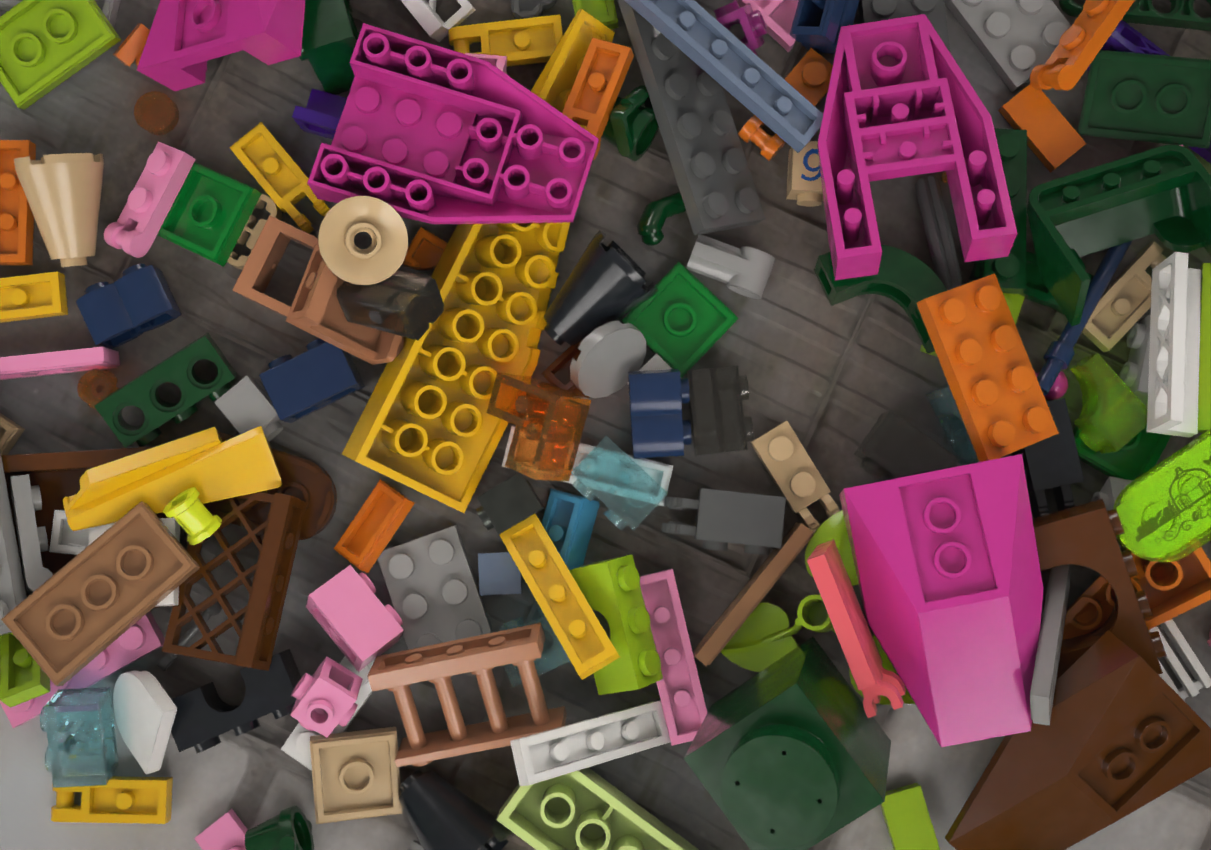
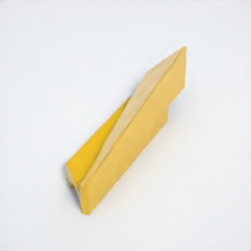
M262 426L251 429L224 442L216 427H212L86 470L79 479V492L69 497L65 496L63 505L69 527L73 531L115 523L141 501L147 503L155 514L162 513L165 506L173 498L192 487L198 490L200 493L198 499L205 504L276 489L282 486V480Z

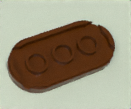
M218 432L223 442L236 437L231 434ZM271 448L282 480V486L262 491V493L292 495L306 502L307 506L299 540L309 539L324 530L333 518L337 505V492L334 482L328 472L317 463ZM228 499L213 502L210 513L223 518L234 509ZM237 499L238 502L240 503V505H241L242 503H244L245 501H247V500ZM259 502L246 512L255 529L267 521L271 504ZM239 518L232 522V524L244 527Z

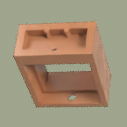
M269 215L232 291L287 317L291 306L265 295L264 292L290 240L292 239L314 250L315 244H318V238Z

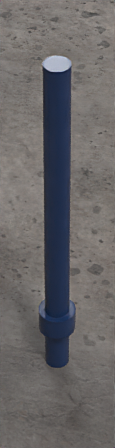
M1132 241L1108 249L1089 283L1080 324L1071 326L1068 321L1058 340L1051 342L1043 356L1045 364L1037 376L1043 395L1049 393L1060 371L1068 368L1075 355L1073 348Z

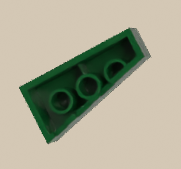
M305 0L300 59L301 61L309 60L325 92L336 95L349 91L355 77L349 62L359 37V32L351 14L353 11L350 1Z

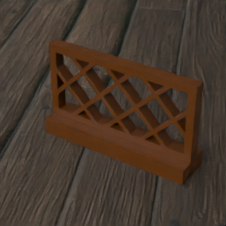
M257 492L229 498L228 501L234 510L221 518V526L217 531L199 544L190 545L188 542L187 552L200 568L179 585V605L172 607L162 652L269 671L307 503L292 495L275 493L274 495ZM237 499H242V500H247V501H245L244 503H242V504L240 505V503L238 502ZM213 502L203 504L209 512ZM259 502L271 504L267 521L255 529L246 512ZM239 518L249 534L230 546L221 530ZM214 535L224 552L206 564L200 554L202 544ZM254 542L260 552L258 561L245 571L236 553ZM229 559L238 577L220 588L211 571ZM204 577L214 594L196 606L190 597L192 585ZM244 584L250 594L248 604L235 613L225 596ZM216 602H219L228 619L210 631L201 613ZM194 619L203 637L190 647L179 646L178 642L182 627ZM232 626L240 637L235 656L224 654L215 639ZM208 644L212 651L201 649Z

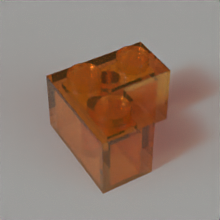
M497 372L487 413L516 425L505 466L535 480L569 481L591 399L533 377Z

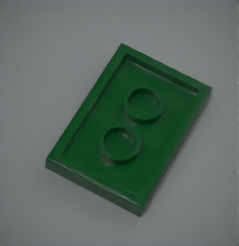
M1100 50L1089 67L1077 129L1078 134L1209 148L1211 141V59Z

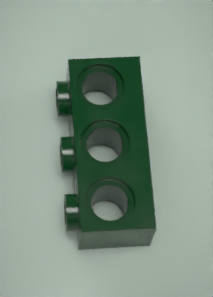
M206 333L101 399L94 407L125 448L134 442H137L139 447H142L162 434L158 428L170 419H173L178 424L197 412L198 409L194 404L206 396H209L214 401L224 395L233 387L230 381L235 379L237 373L210 334ZM201 359L211 360L218 368L217 377L212 380L200 379L194 371L195 363ZM165 382L176 384L181 390V400L175 403L163 401L158 393L159 385ZM126 406L140 408L145 416L144 423L139 426H132L126 423L122 416L123 408Z

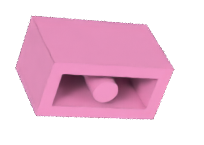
M349 565L310 593L306 608L359 672L374 661L377 656H380L396 644L404 630L401 627L403 624L402 619L396 610L389 604L384 606L374 594L376 593V588L370 578L363 572L358 574Z

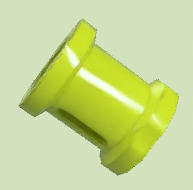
M195 487L189 488L177 495L163 510L167 518L173 517L188 534L187 541L190 545L199 544L217 531L222 522L218 515H212L198 499L200 493Z

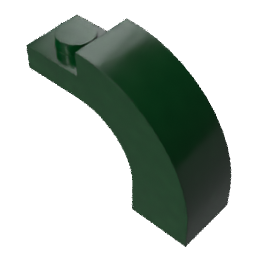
M881 244L882 256L878 275L835 280L831 253L828 252L818 256L814 272L831 306L863 294H877L890 298L898 303L909 316L927 354L935 351L916 303L947 291V289L928 265L908 252Z

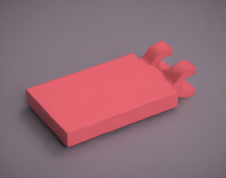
M834 539L817 545L807 559V563L857 688L862 691L864 696L863 707L867 718L877 715L876 704L880 703V695L886 696L890 700L893 710L902 708L904 702L901 696L905 695L906 692L903 681L899 675L884 669L882 666L883 661Z

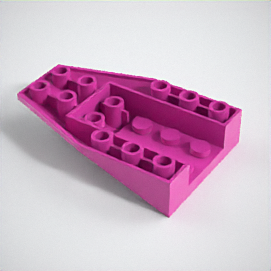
M160 0L137 71L173 91H179L205 83L208 60L242 50L267 65L300 57L305 0Z
M363 23L349 62L355 77L331 145L321 143L308 180V185L317 199L339 203L346 198L354 196H371L391 205L403 218L430 224L563 223L574 221L599 143L597 137L486 60Z
M1022 454L844 488L839 496L867 623L895 671L903 681L905 688L939 746L946 747L1031 731L1030 691L1040 634L1043 582Z

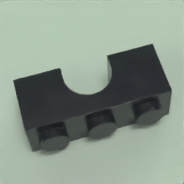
M290 649L272 656L269 671L247 667L240 670L246 687L245 698L240 706H232L222 701L213 682L171 699L177 707L171 733L179 752L194 746L196 753H200L220 744L219 735L233 729L235 735L239 736L259 727L258 718L273 713L274 718L278 719L290 714L296 698L291 696L301 679Z

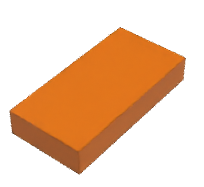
M1031 84L998 110L1014 130H1027L1028 147L1050 173L1087 144L1042 90L1034 89Z
M380 479L334 547V550L359 570L369 573L415 503L389 483Z

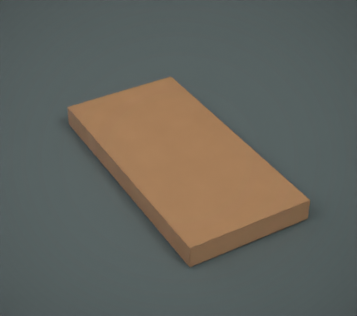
M141 501L1 620L54 685L63 686L195 573L200 566L147 503Z

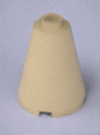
M103 154L43 155L41 160H30V156L15 158V171L51 260L60 259L61 267L88 265L87 257L95 256L104 169Z

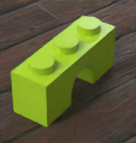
M630 554L570 569V573L592 610L598 611L607 620L610 627V641L620 658L593 673L598 694L605 695L639 690L662 680L661 660L656 651L650 627V616L645 607L640 587V576L635 567L633 555Z

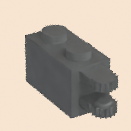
M704 488L698 489L697 500L665 497L664 506H668L670 509H696L695 526L669 521L662 523L661 532L692 535L694 539L703 540L702 548L727 551L728 543L745 544L744 553L769 555L770 547L781 548L786 497Z

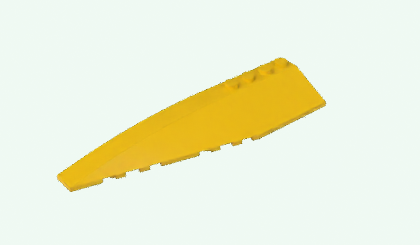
M578 10L531 92L562 113L592 37L613 42L615 32L585 10ZM578 124L584 129H586L585 125ZM570 222L457 225L418 301L415 314L406 325L403 334L404 346L402 351L392 362L387 363L342 455L465 513L538 364L541 351L538 349L541 332L547 325L544 315L547 311L551 289L556 287L559 274L556 272L560 251H564Z

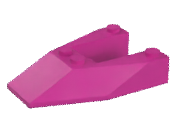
M920 14L842 26L840 28L817 145L828 242L835 280L878 275L882 248L869 182L946 171L964 262L1008 257L1017 236V229L992 117L927 16Z

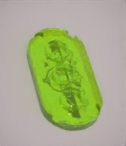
M1211 429L1133 480L1118 495L1113 509L1116 508L1124 533L1118 535L1117 538L1132 554L1149 561L1174 562L1188 556L1211 541Z

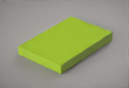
M22 0L0 17V82L17 107L25 110L120 42L121 38L95 0Z

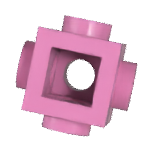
M326 656L312 676L305 673L295 686L291 696L296 698L290 716L297 719L305 729L316 731L328 738L338 724L345 727L354 715L358 706L355 702L363 678Z

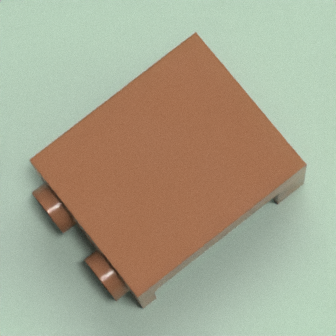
M315 244L286 322L372 365L392 362L400 354L404 346L403 334L408 321L417 310L418 300L416 298L420 286L414 282L400 284L390 278L372 285H356L346 282L327 267L321 256L319 245Z

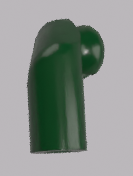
M680 192L652 201L646 205L637 224L638 234L642 235V242L648 246L659 244L664 238L661 229L666 218L686 211Z

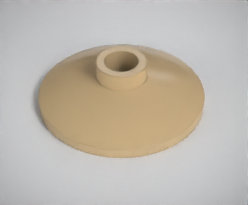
M354 196L340 201L327 212L320 225L318 245L325 264L340 279L356 285H372L388 279L400 268L408 250V233L403 219L391 205L371 196ZM359 232H366L371 237V244L366 249H359L354 243V238Z

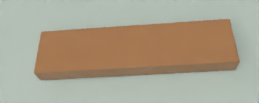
M796 522L782 539L781 548H775L695 647L693 650L695 658L705 666H710L814 536L813 531L803 523Z

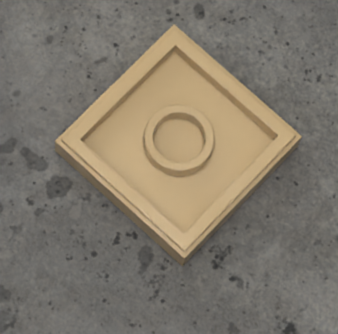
M396 727L330 734L328 738L323 735L310 736L316 824L403 814L402 805L399 801L401 795L399 767H396L395 757L398 752Z

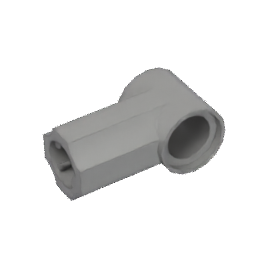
M699 234L686 269L727 284L728 289L735 293L753 299H761L776 260L772 255L759 249L747 246L737 248Z

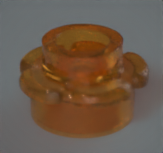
M92 369L79 379L77 384L78 395L82 401L88 403L90 408L96 409L94 405L119 389L116 385L118 379L111 371ZM99 385L103 387V390L100 393L96 391V388Z

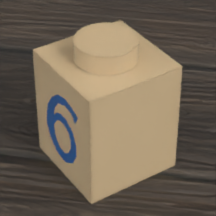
M809 141L799 153L792 147L789 149L786 199L797 200V205L820 206L822 201H824L817 147L818 141Z

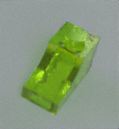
M1098 353L1082 358L1070 368L1079 382L1083 399L1080 417L1074 423L1081 430L1079 433L1080 438L1089 448L1096 452L1100 451L1102 454L1117 452L1147 426V407Z

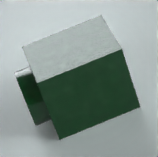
M811 637L712 704L684 756V760L750 850H807L885 802L891 740L874 717L867 718L862 701L815 638Z

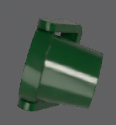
M645 85L634 88L624 98L617 97L602 135L605 140L618 149L622 156L632 161L639 160L647 152L659 130Z
M292 806L284 809L279 815L246 832V850H314L312 824L306 819L299 807Z

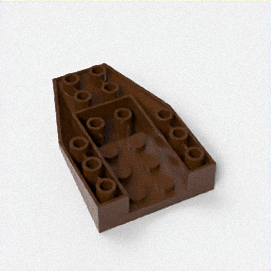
M1107 630L1056 680L1050 726L1036 724L1032 720L1031 731L1004 737L946 834L945 839L956 850H1065L1211 767V728L1140 655Z

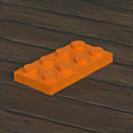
M995 273L916 303L979 462L1004 457L1059 434Z

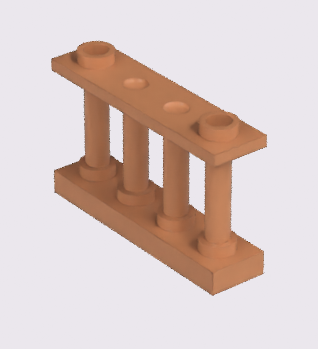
M537 623L377 656L367 675L372 692L383 689L393 691L407 737L402 739L395 757L396 767L407 765L421 767L438 759L510 746V741L565 726L567 716L565 706L553 709L547 708L534 663L537 658H541L545 643L542 624ZM507 664L518 667L531 713L506 718L492 670L494 667ZM470 672L476 675L489 721L465 726L451 677ZM429 680L430 683L435 685L448 729L424 733L410 685Z

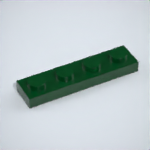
M994 128L1016 224L1017 236L1008 257L979 260V279L995 273L1003 293L1022 294L1026 290L1027 130Z

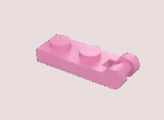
M158 141L153 153L147 160L139 180L129 194L127 203L117 222H113L105 228V242L116 249H123L125 253L133 257L140 258L145 256L152 246L196 159L179 149Z

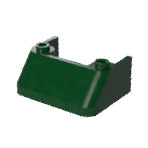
M1170 144L1153 148L1039 184L1029 194L1027 214L1040 276L1071 326L1078 325L1081 322L1090 283V277L1086 273L1085 265L1080 257L1155 234L1165 247L1173 251L1189 252L1204 247L1211 256V175L1195 155L1183 146Z

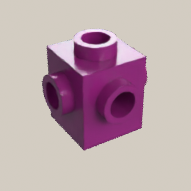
M737 0L713 10L716 20L731 33L734 24H741L745 36L739 40L757 55L755 49L765 43L763 35L767 34L766 24L759 10L753 12L750 4L739 8Z

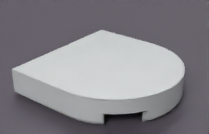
M133 670L123 673L118 677L114 687L113 706L115 719L125 744L147 775L161 769L177 707L150 672L146 670L141 672Z

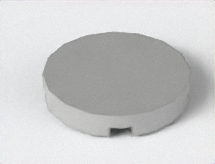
M619 320L610 321L595 328L580 343L578 349L581 353L577 361L574 358L572 359L570 365L571 380L585 396L592 398L607 397L619 391L628 382V372L638 371L642 366L646 355V339L641 331L629 322L622 324Z

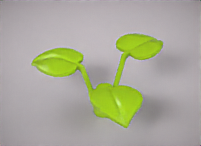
M843 510L824 521L813 534L814 536L806 547L805 565L808 573L813 577L807 559L817 545L834 539L851 584L856 586L859 583ZM820 593L819 595H809L800 602L797 610L798 618L795 619V624L790 627L788 614L782 608L771 603H759L722 649L721 653L734 664L760 673L798 647L792 635L797 634L803 626L818 633H826L831 630L835 633ZM874 635L873 639L883 661V668L897 674ZM849 668L851 684L853 685L855 691L861 697L864 698L862 691L858 690L851 670ZM906 689L905 695L901 696L903 704H915ZM880 695L881 699L878 704L891 705L890 700L886 696Z

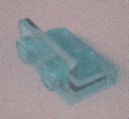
M607 436L571 471L577 477V480L572 485L590 502L597 496L609 508L603 514L621 531L627 525L634 531L668 494Z

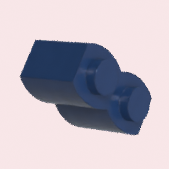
M136 264L124 270L122 273L123 277L114 283L99 282L85 289V295L77 299L76 303L96 346L113 349L137 338L144 332L161 327L182 315L161 270L153 265Z
M678 369L628 372L633 458L684 456V445H691L692 443L690 420H683L682 404L689 403L690 401L688 378H681Z

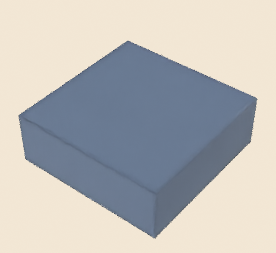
M509 552L478 553L480 596L523 593L522 575Z

